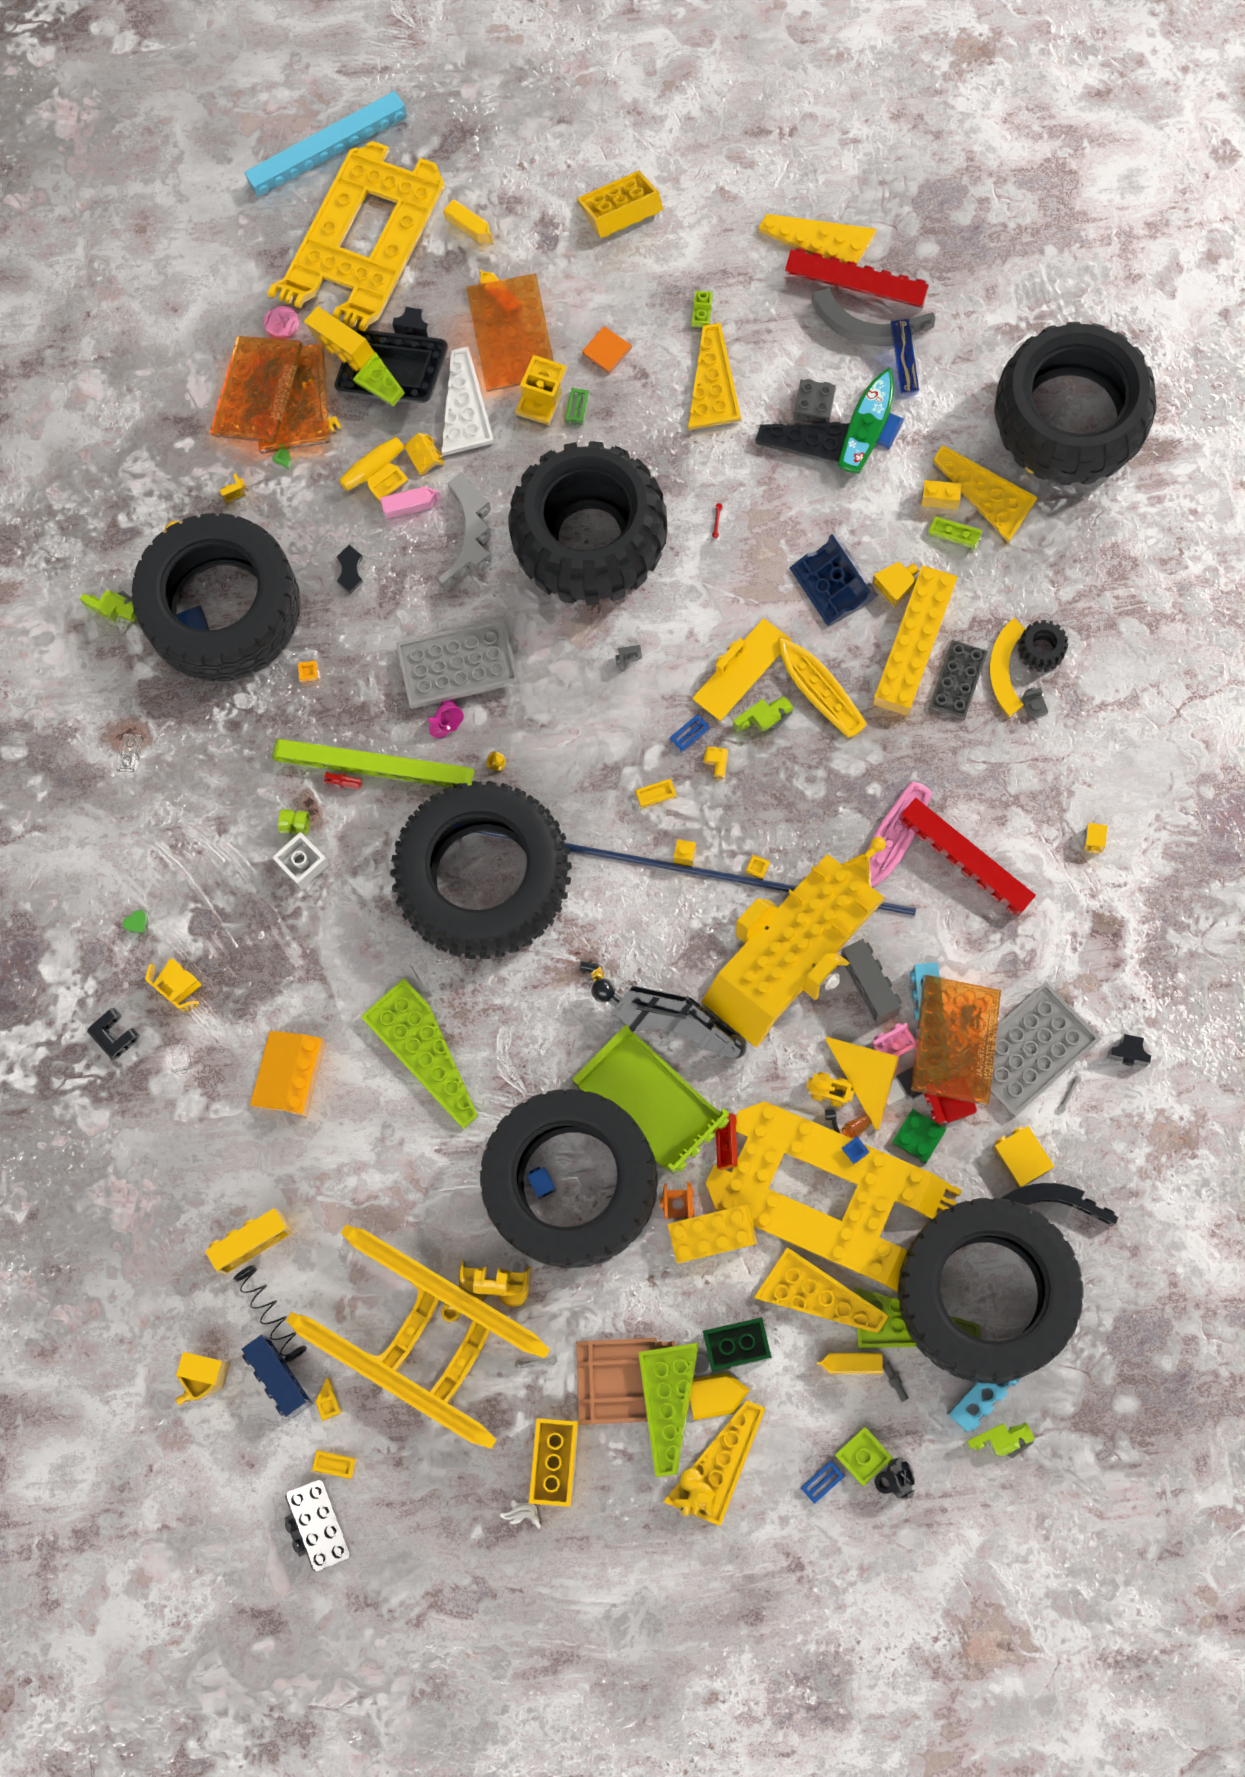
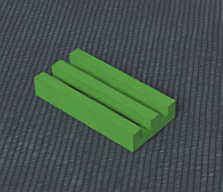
M571 388L565 423L572 422V424L579 423V425H583L589 390ZM578 393L574 415L570 417L574 395ZM584 394L580 418H577L581 396Z

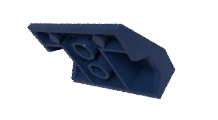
M831 534L827 543L817 551L804 555L789 567L828 627L865 607L879 596L841 538L834 534Z

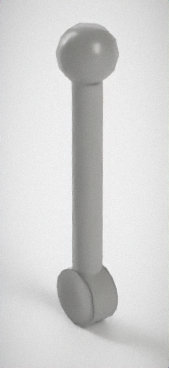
M1080 1076L1074 1077V1083L1072 1084L1065 1100L1063 1101L1062 1105H1059L1058 1111L1060 1113H1064L1066 1111V1104L1068 1103L1076 1085L1081 1082Z
M552 1356L550 1359L517 1361L515 1366L520 1369L523 1366L545 1363L554 1365L557 1363V1358Z

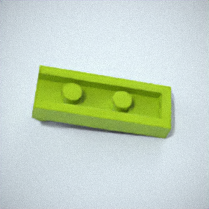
M935 516L928 533L930 536L976 549L978 542L981 540L982 530Z

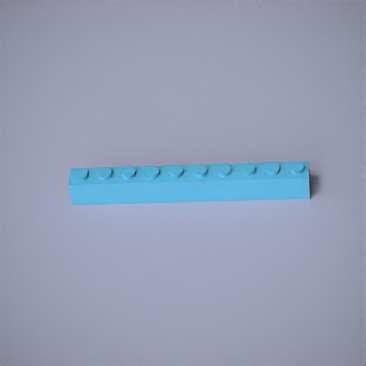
M393 91L245 171L247 182L257 197L267 194L270 190L283 185L288 180L298 177L301 173L311 170L314 166L327 161L336 154H340L349 147L357 145L360 141L372 137L375 133L388 128L395 122L403 120L407 117L405 105L397 93Z

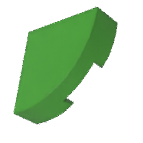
M281 445L272 460L289 469L291 457L287 448Z

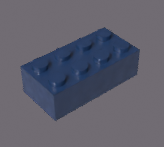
M261 1334L241 1349L244 1353L242 1358L248 1366L251 1365L255 1369L253 1372L255 1378L259 1382L262 1381L266 1386L264 1391L270 1399L273 1398L278 1405L275 1408L281 1416L284 1415L294 1419L313 1405L269 1337Z

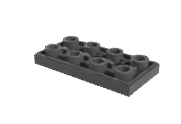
M952 640L929 709L965 720L988 651Z

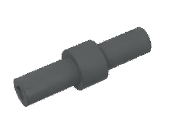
M889 1361L883 1364V1369L889 1378L888 1382L891 1388L895 1389L901 1402L909 1399L901 1385L903 1383L901 1378L895 1374Z

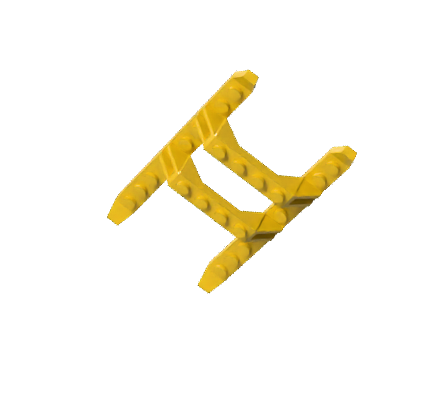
M345 1225L341 1234L354 1248L405 1278L417 1288L416 1303L387 1350L379 1356H374L361 1350L310 1317L291 1312L286 1322L305 1340L471 1443L492 1449L496 1438L482 1424L451 1406V1401L492 1335V1332L520 1350L541 1358H546L550 1349L530 1330L364 1229ZM444 1302L473 1320L447 1369L429 1392L398 1372L440 1303Z

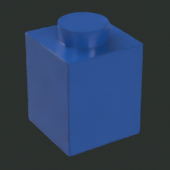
M537 1167L530 1171V1175L527 1177L539 1200L557 1191L545 1167Z

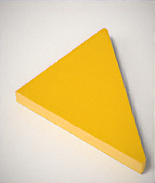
M826 1037L827 1044L849 1083L852 1084V1088L874 1128L880 1130L899 1056Z

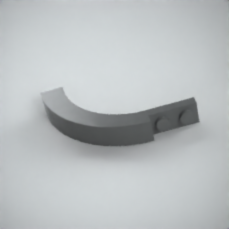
M830 288L813 292L812 303L820 318L833 331L844 338L871 346L896 345L899 342L902 343L899 334L897 339L898 326H895V323L875 324L862 321L847 313L837 303ZM934 313L905 320L907 323V336L908 333L911 336L916 332L928 331L933 328L936 319ZM898 322V324H899V330H900V336H901V338H902L901 325H900V322Z

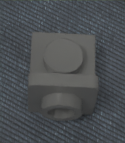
M640 645L618 648L619 655H615L616 664L621 666V672L625 671L624 661L635 662L638 659H642Z
M1036 687L1029 688L1022 697L1029 719L1048 714V709L1042 696V687L1037 689Z

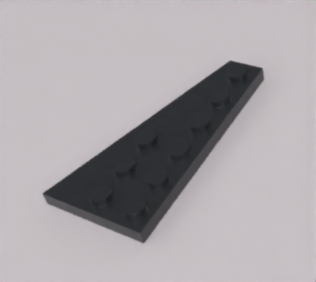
M820 422L811 423V425H801V423H795V425L762 424L759 427L755 444L838 465L849 423Z

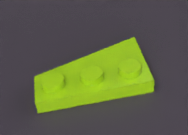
M376 352L353 378L356 384L393 407L404 395V391Z

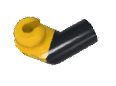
M581 961L580 971L589 972L594 982L604 978V973L598 964Z

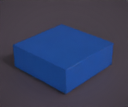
M858 1136L842 1147V1150L853 1164H856L870 1153Z

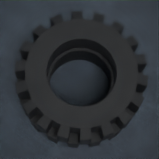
M1041 620V623L1035 621L1033 625L1029 624L1026 630L1023 631L1018 652H1020V659H1024L1023 664L1025 666L1027 664L1030 665L1029 669L1033 670V668H1036L1037 672H1041V669H1044V672H1047L1050 668L1053 670L1057 665L1061 664L1068 648V637L1064 636L1066 632L1064 629L1060 630L1061 626L1059 624L1055 626L1053 621H1049V623H1046V620ZM1036 640H1046L1052 645L1053 650L1050 652H1040L1034 647L1033 642Z

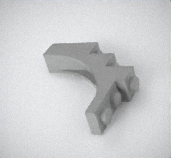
M462 472L447 483L449 491L457 499L464 512L466 532L457 560L449 570L438 578L439 585L444 591L448 587H453L462 576L468 575L472 568L478 573L480 570H485L491 562L489 553L480 545L486 543L491 536L489 527L481 520V517L484 518L489 514L491 510L490 503Z

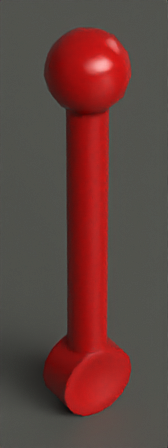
M717 503L715 506L717 512L715 528L712 533L713 538L719 537L720 511L723 509L721 503Z

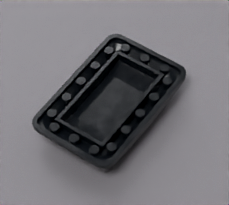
M361 330L355 331L367 340L373 351L377 353L404 391V395L398 402L425 403L430 400L448 351V344L444 339L366 330L365 332ZM348 362L341 363L334 383V387L338 392L382 400L354 382L353 378L358 374L359 370L357 372L354 371Z

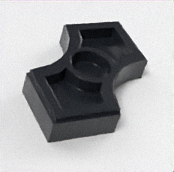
M349 544L337 556L342 566L341 575L337 579V583L351 594L363 583L362 578L358 574V566L363 557Z

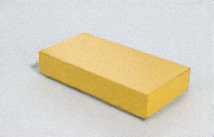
M671 778L635 790L641 809L677 797Z
M316 1450L311 1471L352 1479L357 1459Z

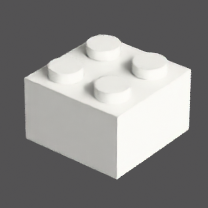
M301 832L272 857L275 863L301 890L330 865L327 859Z

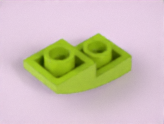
M695 291L692 327L703 328L705 325H710L713 292Z

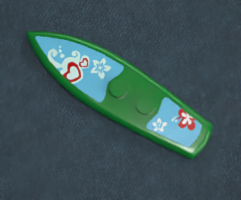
M890 367L880 373L868 385L853 412L838 461V467L846 472L854 474L861 472L885 427L894 398V379Z

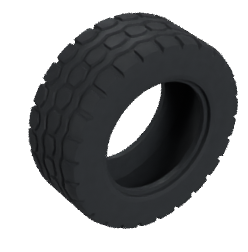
M216 513L201 514L199 518L196 515L183 519L181 524L176 522L166 528V533L161 532L152 540L153 545L147 546L141 556L142 560L138 561L134 572L135 577H133L131 593L137 622L158 655L177 671L206 681H215V679L217 681H230L234 677L240 679L251 675L252 671L256 673L266 667L267 662L275 660L281 654V649H285L292 638L291 634H294L298 623L297 617L300 615L301 604L296 577L283 549L280 548L276 539L258 524L245 518L225 513H219L218 516ZM217 566H234L250 572L257 578V593L254 602L247 613L235 623L216 630H199L189 627L178 620L177 606L179 597L187 583L202 571Z
M579 1089L547 1091L545 1094L535 1095L527 1099L528 1101L525 1103H520L510 1111L509 1115H505L496 1126L497 1129L495 1132H492L486 1144L487 1149L484 1150L482 1156V1170L480 1171L481 1195L491 1222L501 1236L514 1248L546 1265L559 1268H585L603 1263L613 1256H617L641 1234L642 1229L650 1219L657 1197L658 1173L656 1161L650 1144L641 1128L631 1115L618 1104L589 1091L584 1092ZM564 1133H583L602 1141L611 1150L617 1167V1183L614 1194L606 1208L598 1216L584 1224L560 1227L543 1222L530 1209L525 1197L523 1183L527 1163L536 1149L548 1139Z
M977 1198L957 1203L943 1210L930 1220L916 1236L905 1255L900 1269L898 1283L899 1308L911 1339L914 1340L924 1356L928 1357L937 1367L955 1377L971 1382L1004 1383L1020 1379L1044 1367L1065 1348L1077 1328V1322L1080 1320L1082 1313V1299L1084 1297L1083 1281H1081L1082 1273L1068 1240L1065 1241L1063 1233L1054 1224L1048 1222L1049 1219L1036 1210H1030V1207L1024 1204L1013 1203L1007 1199ZM975 1243H994L1012 1250L1025 1261L1034 1276L1038 1298L1035 1314L1030 1324L1020 1335L1001 1341L984 1340L966 1333L950 1318L942 1301L940 1281L944 1265L954 1252Z

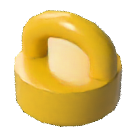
M496 751L491 752L486 760L487 768L497 772L502 771L505 766L504 755Z

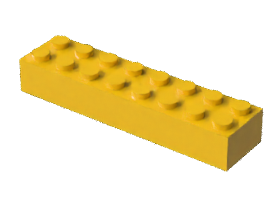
M922 565L874 696L873 705L909 716L958 576Z

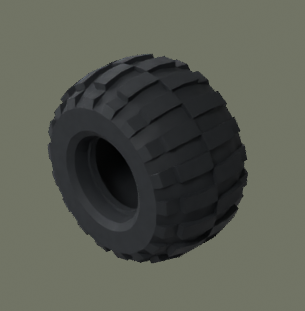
M590 441L588 446L577 447V442L564 444L563 451L556 453L555 450H550L540 456V464L530 465L522 474L521 487L516 485L508 515L513 551L525 574L530 579L534 578L535 584L548 595L558 593L561 601L574 604L577 600H585L587 606L600 605V599L610 597L612 602L625 597V590L629 588L637 590L645 583L648 571L653 572L662 557V550L667 539L666 505L663 500V493L655 477H650L649 469L638 458L636 460L630 459L627 450L618 446H612L611 449H607L604 447L603 442ZM585 509H597L609 513L617 521L621 534L604 547L594 550H577L559 542V531L566 518L573 513Z

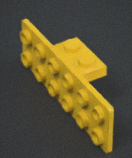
M763 618L744 640L739 638L736 642L733 641L729 645L726 654L718 657L715 662L716 672L693 696V701L717 720L722 721L780 656L778 639L782 638L791 642V638Z

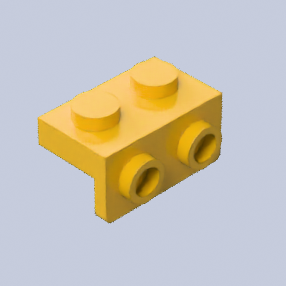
M418 432L404 445V448L419 474L425 475L436 464L442 466L444 461L441 458L442 454L434 446L432 437Z

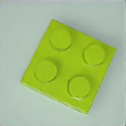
M866 1427L835 1454L836 1458L862 1487L880 1472L890 1459H893Z

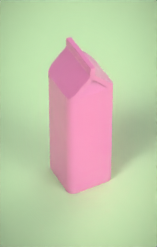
M425 486L381 497V502L386 519H391L431 509L441 497L439 490L434 491Z

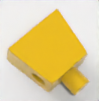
M896 562L875 573L872 583L896 607L914 588L916 579L913 576L919 572V569L914 563L905 568L901 562Z

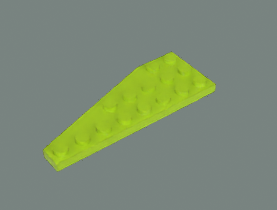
M403 978L360 1017L462 1129L465 1130L478 1118V1114L431 1007Z

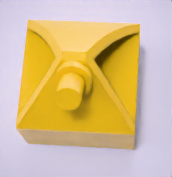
M183 1351L176 1377L185 1388V1391H183L184 1394L175 1399L178 1406L187 1401L205 1399L224 1388L230 1363Z

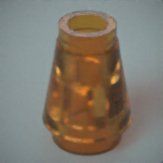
M864 1114L845 1123L842 1132L845 1136L852 1139L857 1136L860 1137L869 1125L872 1124V1121L867 1114Z

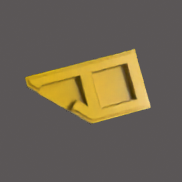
M326 1378L315 1401L322 1421L342 1414L331 1380Z

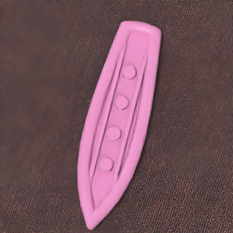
M913 781L909 783L872 837V839L874 837H882L886 842L885 849L881 852H876L870 859L872 888L881 883L896 868L914 838L915 832L911 829H906L900 823L899 817L915 797L928 806L932 792L920 783Z

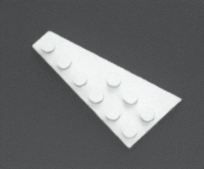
M469 346L451 350L442 456L494 443Z

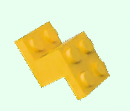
M533 355L520 384L522 397L515 410L516 415L549 426L562 397L561 383L567 371V366Z

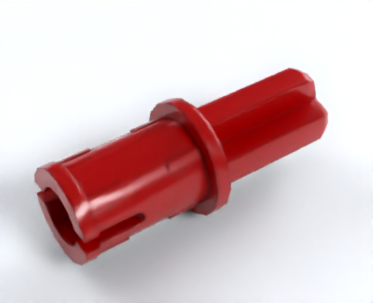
M326 772L324 778H327V780L324 779L325 784L337 785L340 788L347 787L359 790L362 786L361 779L346 776L344 773L340 775Z

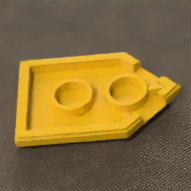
M727 1372L693 1378L690 1394L693 1419L700 1420L734 1414L750 1389Z

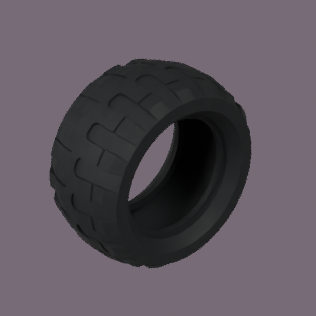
M1067 322L1066 325L1059 327L1053 325L1043 329L1039 335L1028 338L1005 365L995 397V418L998 429H1000L1001 440L1006 450L1013 454L1014 461L1022 468L1026 466L1033 471L1034 476L1037 478L1058 481L1060 485H1071V483L1081 482L1083 485L1091 484L1099 478L1109 477L1121 469L1142 448L1152 427L1157 408L1153 372L1151 367L1145 364V356L1138 347H1133L1127 341L1128 338L1123 334L1106 329L1105 326L1095 323L1090 325L1081 324L1080 322ZM1055 377H1084L1100 385L1110 395L1116 408L1117 418L1108 426L1095 432H1067L1053 426L1043 418L1035 406L1032 393L1041 384Z

